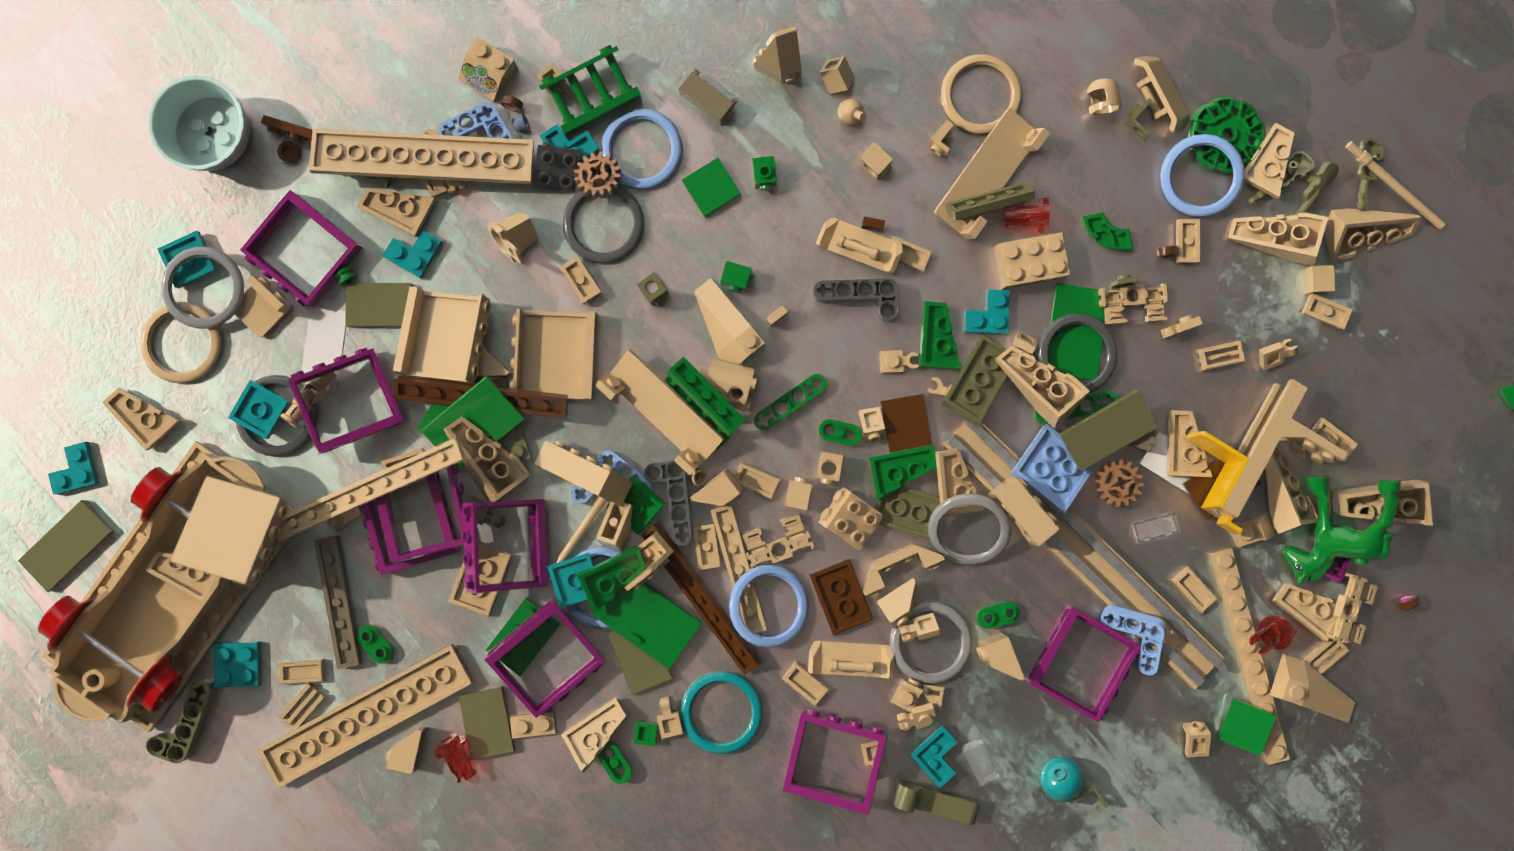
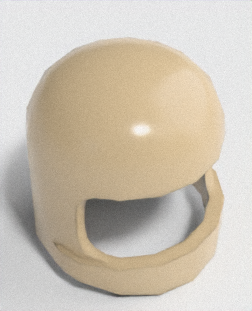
M1103 78L1089 85L1087 95L1092 101V106L1088 108L1089 115L1111 113L1121 108L1119 88L1116 81ZM1102 94V102L1097 95Z

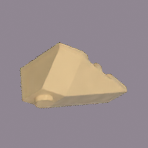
M793 26L774 32L766 42L767 47L759 50L760 56L758 55L753 58V68L780 83L785 81L786 83L795 82L802 74L797 28Z
M1352 208L1331 210L1325 228L1328 258L1331 261L1351 259L1356 257L1360 251L1367 250L1369 252L1375 250V246L1385 242L1391 244L1413 236L1421 217L1414 214Z
M1298 213V215L1284 216L1282 214L1266 218L1261 216L1234 218L1228 240L1291 262L1315 266L1328 217L1310 213Z
M711 278L694 291L716 353L721 360L741 365L765 346L764 341Z
M1010 346L995 359L1034 409L1054 429L1072 414L1090 392L1074 376L1059 372L1054 369V366L1050 364L1045 365L1035 360L1034 356L1013 346Z
M460 417L444 428L449 440L454 438L460 439L467 458L462 462L487 502L498 500L531 476L518 457L507 452L498 442L492 441L484 435L483 431L464 417Z
M1277 444L1265 467L1269 511L1272 518L1271 523L1274 529L1277 530V533L1281 534L1316 524L1318 512L1311 497L1303 494L1300 489L1302 482L1299 477L1296 478L1290 472L1291 464L1280 445Z
M1282 654L1270 696L1349 723L1355 702L1305 661Z

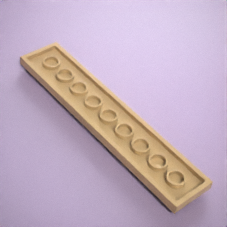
M313 129L309 171L316 174L531 184L534 141L526 139Z
M452 644L258 749V752L276 787L280 788L472 684L473 681Z

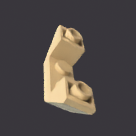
M914 544L905 546L872 561L862 588L863 594L865 596L869 594L870 597L880 594L882 592L881 588H884L885 585L878 570L882 569V572H886L894 568V563L900 560L902 563L914 559V554H917L922 567L932 570L941 566V561L945 560V558L941 554Z

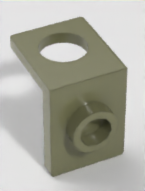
M1150 98L1141 106L1137 104L1129 112L1131 117L1125 123L1142 141L1147 139L1151 133L1135 119L1152 102Z
M652 273L637 284L651 306L655 303L659 305L667 299L666 295L669 292L655 273ZM650 281H654L658 285L657 291L652 294L648 293L645 289L646 284Z
M1131 275L1118 276V280L1110 283L1111 290H1120L1122 286H1132L1138 283L1139 277L1131 278ZM1130 290L1128 292L1129 300L1135 302L1134 290Z
M1089 780L1085 782L1081 795L1079 794L1078 797L1074 798L1075 800L1069 802L1073 805L1092 791L1099 802L1105 808L1108 807L1098 790Z

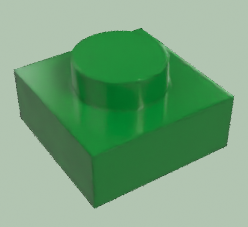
M637 720L633 743L654 747L658 723Z

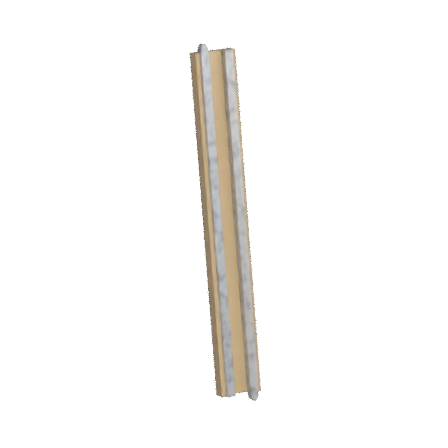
M966 420L952 435L948 432L942 433V437L945 440L942 446L946 450L958 449L967 470L989 492L994 490L1008 477H1014L1010 473L1020 458L983 422L977 427ZM1027 489V491L1029 492V494H1030L1031 496H1034V495L1037 496V495H1036L1034 492H1032L1030 489ZM1037 496L1043 503L1041 508L1046 513L1050 512L1058 521L1056 526L1059 528L1043 544L1106 606L1113 605L1162 619L1166 623L1167 629L1161 659L1191 688L1196 689L1205 682L1203 678L1214 667L1223 672L1227 671V667L1223 662L1225 658L1070 507L1061 515ZM1128 619L1130 625L1139 626L1137 620ZM1147 643L1152 650L1158 649L1154 643Z

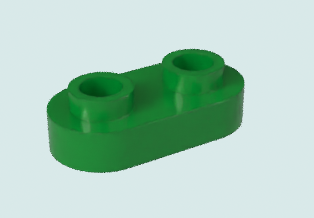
M832 419L823 421L818 429L822 439L847 446L858 444L862 437L858 426ZM827 426L833 428V433L830 435L825 432ZM848 431H852L854 433L853 439H848L846 437Z
M1005 601L982 607L976 614V620L981 627L992 629L1016 622L1020 617V609L1015 603ZM1008 609L1013 610V614L1010 617L1006 616ZM988 614L992 616L990 622L985 621V616Z
M368 624L359 628L356 634L357 641L373 661L383 664L393 658L394 648L376 626ZM365 632L370 634L369 640L364 638ZM379 649H382L384 651L383 657L379 656Z
M608 742L598 755V759L615 783H626L632 775V767L620 748L615 743ZM611 749L613 755L607 756L605 751ZM620 767L625 770V773L622 775L617 772V769Z

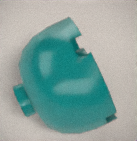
M1061 756L1054 757L1044 764L1040 773V783L1045 794L1050 799L1060 803H1067L1075 800L1074 798L1078 797L1079 794L1081 795L1085 786V777L1076 762Z

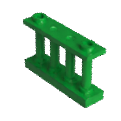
M610 44L599 50L600 55L555 78L552 74L541 80L543 84L539 86L540 89L548 88L563 117L562 121L564 124L560 125L563 133L641 94L637 86L632 88L631 84L628 85L613 53L619 50L617 46L612 48ZM603 58H606L621 88L619 90L621 95L613 98L612 94L609 95L594 63ZM584 68L587 69L602 98L600 100L602 104L595 108L593 104L590 105L574 74ZM565 78L568 79L583 108L581 110L583 114L576 118L574 114L571 115L555 83Z
M684 356L667 371L669 376L664 381L724 437V440L716 449L720 448L746 419Z

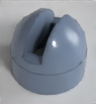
M523 113L513 118L512 127L516 132L520 133L530 130L528 120Z

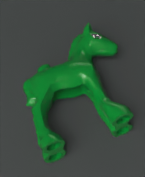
M1308 475L1306 477L1307 486L1318 501L1319 515L1314 531V548L1311 553L1307 554L1291 545L1286 546L1282 552L1291 566L1295 578L1298 579V585L1306 581L1320 579L1327 572V569H1330V566L1337 557L1354 558V563L1368 564V560H1382L1388 557L1390 554V542L1394 534L1386 530L1393 526L1395 510L1399 502L1401 480L1378 479V490L1384 499L1383 511L1374 524L1366 530L1360 531L1347 526H1336L1333 523L1330 477Z

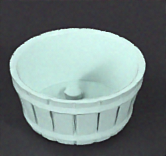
M186 76L171 82L167 87L165 86L156 96L157 98L154 99L148 117L150 138L158 153L171 164L193 171H216L233 164L245 151L250 135L248 118L236 95L222 82L207 76ZM208 127H212V129H217V133L214 134V138L206 136V132H208Z

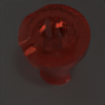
M1038 198L1037 205L1016 206L1014 208H1008L1007 206L1005 208V228H1008V226L1038 227V233H1044V227L1050 226L1049 198Z
M1270 615L1260 622L1258 632L1250 637L1249 643L1254 645L1259 640L1263 641L1266 646L1261 648L1258 654H1266L1271 649L1283 650L1292 644L1297 630H1293L1292 625L1285 618Z
M454 733L436 744L434 754L437 759L444 758L448 768L457 778L456 782L460 783L462 778L467 781L477 771L473 769L471 760L463 747L467 743L465 735L458 736L457 733Z

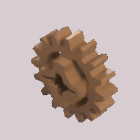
M592 152L591 158L588 159L583 156L584 163H577L579 169L574 170L576 176L574 180L576 185H578L579 191H584L586 197L592 194L594 199L598 195H601L604 199L605 193L608 192L612 195V188H619L617 182L622 181L620 175L622 172L617 160H612L610 154L604 157L602 152H599L598 156H595ZM609 168L612 170L611 176H609ZM585 175H587V183L584 181Z
M1114 460L1109 461V467L1107 465L1101 466L1104 470L1103 472L1096 473L1100 476V479L1094 480V483L1099 484L1100 487L1096 488L1095 491L1102 492L1099 497L1100 499L1108 498L1106 504L1111 505L1114 502L1116 507H1120L1122 502L1124 506H1128V500L1136 501L1135 494L1141 495L1142 492L1138 490V487L1144 486V484L1139 482L1138 479L1143 476L1136 474L1139 469L1138 467L1130 468L1132 462H1126L1123 465V460H1118L1116 465ZM1120 469L1127 471L1129 475L1126 476L1122 474V471ZM1109 474L1110 477H1109L1108 481L1105 483L1106 477H1107V475ZM1118 480H1126L1120 484V487L1112 486ZM1108 491H1114L1119 498L1112 496Z

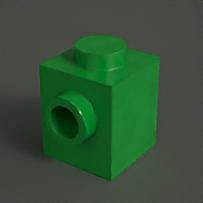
M774 156L752 158L755 188L766 191L773 189V186H777Z
M726 261L720 283L721 285L728 286L729 291L740 293L741 290L746 291L747 286L751 287L754 274H751L750 267Z

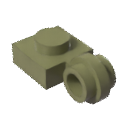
M471 496L468 503L484 501ZM491 508L477 509L478 524L483 525L485 519L488 518V524L499 529L501 525L504 526V515L493 511L492 515L489 514Z

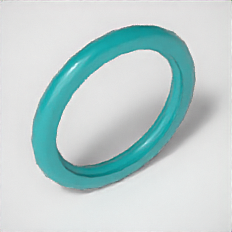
M719 671L703 675L692 683L682 699L680 714L684 731L695 745L710 753L729 754L741 750L754 739L761 726L763 710L759 694L750 682L735 673ZM717 682L731 683L739 687L749 698L752 708V717L748 729L738 739L728 743H715L705 739L694 727L691 716L692 703L696 695L707 685Z

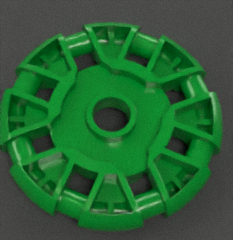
M1220 97L1212 99L1211 103L1207 105L1203 104L1195 112L1190 121L1192 125L1191 129H1188V137L1209 134L1225 139L1222 134L1223 130H1230L1233 137L1227 141L1236 148L1238 153L1241 152L1244 167H1246L1249 162L1253 161L1251 159L1258 149L1261 150L1260 145L1265 140L1266 129L1263 120L1261 121L1257 115L1258 111L1244 100H1234L1233 97ZM1231 108L1236 109V115L1230 114ZM1214 110L1219 114L1216 117H1214L1212 114V111ZM1249 119L1253 126L1249 127L1246 120ZM1201 125L1207 126L1204 131L1200 130ZM1249 138L1254 140L1253 145L1248 144ZM1201 145L1190 148L1197 156L1195 159L1206 169L1220 171V174H1233L1231 161L1220 149L1208 146L1210 150L1204 152ZM1218 157H1219V158L1225 157V158H1224V162H1223V163H1222V162H1218V161H1217Z

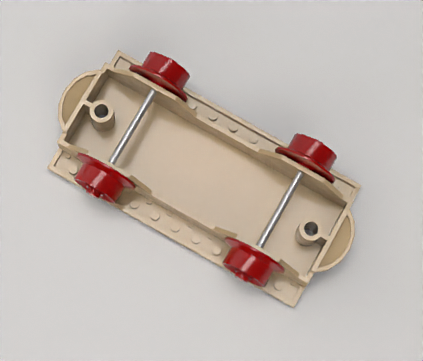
M195 441L172 475L161 467L152 469L137 484L130 498L131 503L142 510L140 520L83 600L78 602L69 595L62 597L42 617L37 629L39 633L49 639L48 649L42 657L53 664L48 672L54 676L53 691L59 704L70 715L92 722L110 717L119 723L132 720L150 732L169 708L253 588L216 576L209 592L202 601H199L146 572L145 569L157 551L174 553L206 476L275 496L266 489L260 475L249 464L237 458L220 457L200 442ZM289 505L287 506V507H288L287 513H289V512L295 510V509L292 508L291 506H289ZM276 538L273 540L270 556L264 562L261 576L288 539L278 541Z

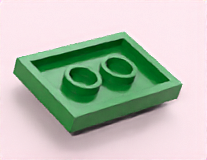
M526 597L487 647L486 651H490L537 612L540 607ZM550 616L498 660L518 676H521L561 623Z

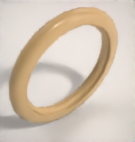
M976 54L963 58L949 69L942 84L941 100L946 114L956 126L973 134H990L1000 118L991 123L977 124L966 120L957 112L952 100V88L958 75L965 69L975 65H988L998 69L1006 76L1010 83L1011 102L1008 108H1011L1016 113H1018L1022 102V87L1017 74L1008 63L988 54Z
M176 302L185 313L192 314L198 318L212 317L201 306L188 302ZM166 306L160 307L149 317L141 332L140 347L145 364L159 378L173 383L193 382L202 378L217 363L221 353L222 338L219 326L208 329L211 336V348L205 361L199 367L189 372H173L165 369L158 363L151 349V338L155 327L163 318L171 315Z

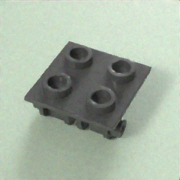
M543 142L542 145L538 144L532 187L575 192L576 183L574 178L576 176L574 170L578 169L577 163L580 160L581 150L554 147L547 142Z

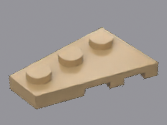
M1275 123L1260 145L1261 150L1258 149L1251 159L1253 161L1249 162L1245 168L1244 182L1279 199L1295 133Z
M366 188L357 207L417 237L436 199L434 197Z
M117 388L102 402L145 450H150L181 422L122 388Z
M1168 411L1167 476L1212 477L1210 470L1202 472L1208 468L1205 451L1186 439L1188 434L1199 432L1193 411Z
M958 449L935 452L940 504L955 495L976 494L977 491L969 479V472ZM976 504L958 505L947 511L943 517L982 511L984 508Z
M157 551L145 571L202 601L213 586L216 576L192 568L181 567L170 561L173 554Z
M1284 583L1272 601L1321 640L1328 641L1327 634H1333L1338 618L1333 615L1337 602L1292 584ZM1349 605L1344 607V611L1347 614L1350 610Z
M614 698L561 734L583 773L629 718L617 698Z

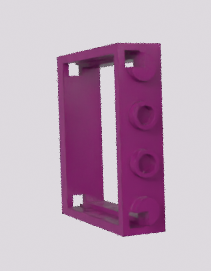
M289 190L240 251L246 255L244 258L253 266L257 264L262 268L260 272L270 280L272 278L276 279L279 282L277 286L286 293L289 291L293 293L296 302L300 303L303 307L305 305L314 307L335 282L334 275L347 267L362 247L299 195ZM294 206H297L348 248L310 295L306 294L256 253Z
M367 347L354 351L355 355L346 357V355L334 358V363L325 365V362L313 366L312 371L304 373L301 370L290 375L291 378L288 379V385L318 455L399 425L404 421L374 348L369 350ZM368 360L391 417L321 443L298 385Z
M457 463L446 469L462 533L464 531V522L461 518V510L464 503L462 498L464 487L462 482L458 481L457 473H459V466ZM387 494L376 499L390 562L464 545L461 538L403 553L390 495Z
M437 472L425 478H427L444 542L457 540V535L440 475ZM371 502L359 507L362 508L364 517H362L364 528L368 529L370 535L368 538L369 547L371 550H374L376 556L374 565L381 575L461 552L460 546H456L388 566Z
M545 499L463 503L461 518L464 522L462 541L465 546L463 563L466 570V576L464 577L466 593L549 587ZM527 506L530 580L480 585L477 509Z
M552 598L485 654L484 660L534 717L537 718L540 715L543 716L546 712H550L552 705L556 701H563L569 695L568 691L574 686L576 688L581 686L586 681L585 677L591 672L596 673L599 671L598 669L603 665L604 656L568 614L560 608L555 599ZM556 613L593 657L536 703L498 659L551 615Z
M1067 605L1025 681L1099 723L1100 719L1105 714L1107 715V707L1110 701L1117 697L1120 683L1127 679L1130 673V665L1138 659L1137 655L1140 652L1141 646L1074 607ZM1076 617L1126 645L1123 654L1091 710L1040 682Z
M808 709L803 711L800 715L782 791L868 815L872 807L888 733H885L884 729L877 726H871V729L863 727V723L850 720V723L841 721L842 717L829 714L828 717L822 716L818 710ZM807 722L878 741L865 800L793 780Z

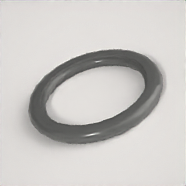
M621 186L618 189L612 188L613 195L621 198L631 210L633 228L629 239L624 245L611 252H595L580 243L574 232L573 218L580 203L588 197L585 196L584 191H577L569 200L562 219L563 232L571 249L580 257L596 263H611L621 260L637 246L644 228L643 213L636 198Z
M1080 313L1064 315L1049 324L1042 333L1038 343V361L1045 365L1049 364V344L1053 336L1063 327L1081 324L1093 328L1104 340L1107 359L1099 376L1083 384L1090 391L1089 393H1092L1105 385L1114 372L1118 356L1116 342L1107 326L1097 318Z
M270 375L255 381L265 388L269 386H284L290 389L288 385L290 377ZM303 384L298 385L299 391L303 389ZM314 404L312 405L309 415L315 427L317 411L316 405ZM236 423L239 435L246 445L255 452L265 456L279 457L289 455L299 450L310 438L307 427L304 425L301 433L293 441L285 445L271 446L261 443L247 428Z

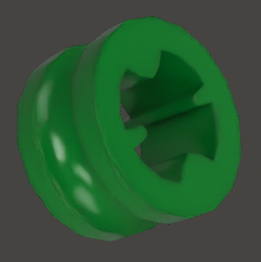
M351 266L341 269L334 275L335 279H339L340 286H344L346 283L356 279L357 275L352 273L353 269Z

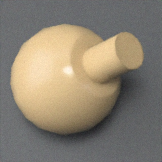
M846 99L839 105L838 116L844 124L855 125L860 121L866 120L867 115L864 113L863 106L858 100Z

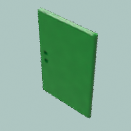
M1056 283L1050 324L1059 317L1074 313L1090 315L1105 324L1104 308L1106 307L1101 308L1099 306L1101 296H1098V289ZM1073 324L1063 327L1053 336L1049 344V364L1054 366L1055 370L1064 374L1068 373L1075 378L1094 380L1099 376L1104 340L1098 332L1086 325Z
M485 376L422 428L420 432L436 447L449 441L444 428L460 417H464L483 431L484 435L497 442L523 421L525 417L489 377ZM463 462L458 463L460 472L465 466Z
M643 583L638 589L632 587L628 591L625 589L627 586L625 585L615 594L616 596L611 601H608L600 608L601 610L594 617L670 669L696 630L702 625V622L647 583Z

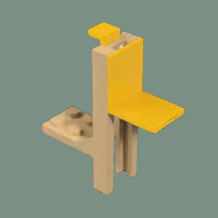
M1294 379L1289 380L1284 389L1278 383L1273 384L1238 450L1233 449L1205 431L1188 434L1186 437L1193 444L1225 462L1201 508L1219 518L1216 524L1232 534L1242 533L1243 529L1231 521L1233 518H1238L1279 441H1287L1292 444L1294 450L1301 453L1305 452L1311 456L1310 459L1319 464L1342 461L1347 455V452L1292 419L1308 389Z

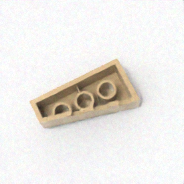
M545 440L534 463L535 465L593 494L622 506L633 482L614 474L616 469L606 464H603L602 467L598 466V460L589 456L586 459L581 458L583 453L573 448L567 451L566 445L556 440L554 444Z
M1417 479L1401 481L1399 502L1395 510L1394 521L1433 526L1428 482ZM1378 485L1331 491L1333 513L1345 517L1378 520L1383 511L1384 499L1378 490Z

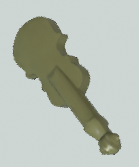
M1366 138L1361 141L1359 148L1370 153L1373 156L1372 159L1377 164L1384 161L1386 150L1380 141L1373 138ZM1359 163L1357 174L1361 182L1358 194L1359 202L1356 205L1359 210L1366 209L1367 198L1369 197V184L1379 177L1367 166H1362Z
M1300 150L1292 153L1288 158L1281 189H1286L1294 182L1295 178H1304L1305 175L1313 171L1315 162L1310 155ZM1259 190L1255 196L1248 198V204L1256 206L1257 202L1264 199L1268 194Z
M1326 161L1319 171L1316 172V177L1311 174L1308 175L1306 182L1310 184L1303 193L1304 203L1292 215L1307 213L1312 205L1317 202L1326 187L1337 177L1339 171L1337 164Z

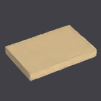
M478 542L480 585L503 583L513 555ZM462 563L448 602L490 617L500 591L466 593L464 586L466 570L464 563Z

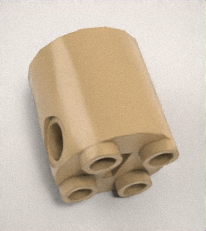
M717 358L712 359L709 370L701 368L700 374L735 409L749 411L759 371Z

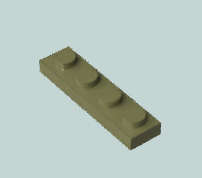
M1024 182L946 203V211L955 220H964L969 216L982 215L987 213V211L1004 209L1009 205L1023 204L1028 200L1035 199V190Z
M505 376L492 380L497 387L509 388ZM520 422L502 437V441L507 452L514 454L521 462L532 459Z

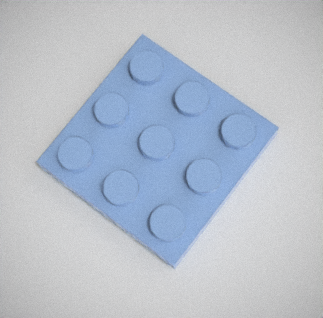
M1046 423L1042 426L1010 474L1017 479L1021 478L1032 492L1062 515L1067 511L1097 464L1095 463L1080 472L1059 433Z

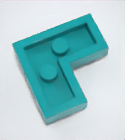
M556 124L539 135L543 142L550 143L551 146L581 150L579 162L584 161L583 156L588 158L592 152L595 154L599 151L598 146L588 131H585L569 142L559 125Z
M422 230L412 248L392 238L382 257L421 279L443 242Z
M988 289L986 311H965L964 333L1008 334L1010 290Z
M81 442L64 447L69 468L48 473L53 495L99 484L89 442Z
M941 725L914 749L910 756L934 783L941 788L956 774L942 756L958 742Z

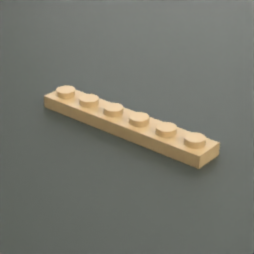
M732 504L711 509L710 511L733 589L740 577L749 571L750 568ZM752 581L744 589L741 596L740 614L746 626L756 634L766 631L767 628L754 582Z

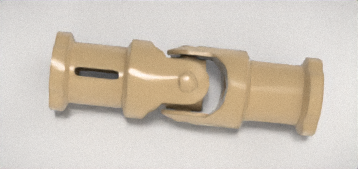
M334 372L307 382L300 391L308 412H310L312 405L326 392L325 388L331 380L337 378ZM311 389L317 391V395H315ZM293 399L291 407L285 414L282 413L280 417L297 428L302 416L295 399Z

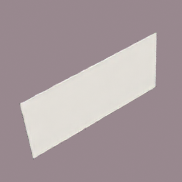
M310 306L302 364L304 373L312 371V367L323 362H325V365L334 363V358L342 356L346 328L345 310ZM340 370L334 372L337 378L332 379L325 389L337 391Z
M1158 432L1154 444L1151 446L1150 451L1146 452L1140 464L1188 493L1182 483L1192 476H1167L1168 437Z

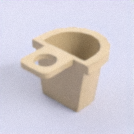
M521 211L498 223L491 222L487 225L494 242L512 262L517 261L522 264L523 259L520 254L539 238L530 218Z

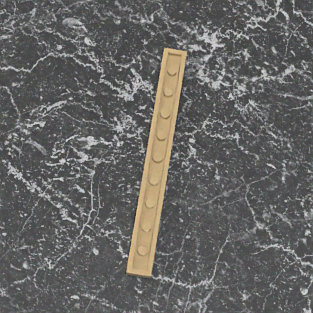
M454 438L287 513L279 526L278 541L288 539L466 460L467 458L460 439Z
M1229 547L1210 552V561L1249 703L1276 714V719L1263 749L1266 764L1271 765L1290 760L1273 696H1270V684L1233 550Z

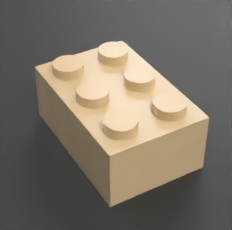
M1062 232L998 243L994 247L1001 290L1065 279L1070 275Z
M1008 477L988 495L1004 508L1010 521L1029 544L1039 547L1059 530L1056 526L1058 521L1050 512L1046 513L1041 508L1043 503L1037 496L1029 494L1027 491L1029 487L1021 478Z

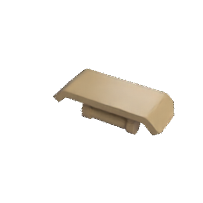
M1152 56L1135 58L1134 64L1144 67L1148 74V77L1136 85L1146 100L1148 98L1152 100L1149 107L1153 113L1154 120L1168 113L1171 118L1169 131L1173 133L1182 131L1189 122L1190 114L1162 60ZM1150 82H1152L1165 107L1162 110L1148 86Z
M833 217L824 222L816 241L819 247L891 274L895 272L903 253L902 243Z
M814 641L809 650L808 673L814 675L827 674L891 679L894 673V653L891 646L885 644Z

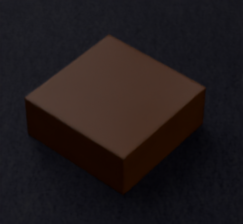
M864 216L861 228L882 233L885 220Z

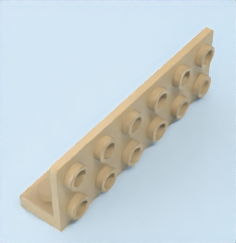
M1008 108L935 209L934 214L965 239H976L988 222L982 217L984 214L969 216L964 220H955L946 211V203L1002 189L1029 151H1038L1050 132L1045 128L1034 129L1015 111Z
M631 349L624 354L612 371L601 378L595 385L610 400L622 394L680 449L682 453L674 461L689 475L694 473L724 440V437Z

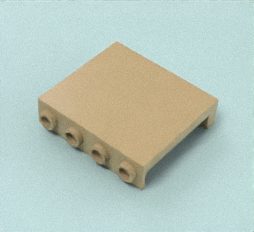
M409 287L393 371L408 377L474 384L475 378L479 374V357L483 353V336L487 332V315L491 311L490 299L479 293V296L428 292L418 287Z
M517 309L516 314H513L512 320L513 327H516V334L512 336L511 343L512 349H515V356L511 358V370H514V379H510V388L568 395V399L594 400L597 313L522 311Z
M206 476L170 561L181 567L192 568L244 584L254 589L255 584L261 578L264 562L270 556L273 540L279 534L280 523L287 514L288 503L276 496Z

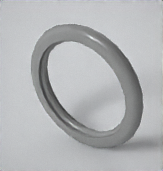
M193 247L177 254L168 263L161 280V295L166 308L179 322L197 329H209L227 322L237 312L243 300L244 280L235 261L224 252L211 247ZM198 257L214 259L221 263L231 275L233 281L232 299L228 306L215 316L209 318L191 316L185 313L174 300L172 293L173 277L178 268L190 259Z
M960 494L946 499L936 507L928 523V535L932 545L946 559L963 565H977L993 560L1004 551L1012 535V525L1008 514L996 501L979 494ZM976 504L984 506L991 510L999 520L1001 526L999 540L991 549L980 554L965 555L949 549L941 540L939 524L944 514L958 505Z
M931 601L914 605L913 614L909 621L922 613L928 612L939 613L951 619L957 626L961 636L959 656L948 669L941 672L924 673L907 662L902 653L900 627L897 626L892 629L890 636V646L894 653V661L903 674L913 680L925 684L943 683L954 678L967 664L972 651L971 631L966 620L951 606Z

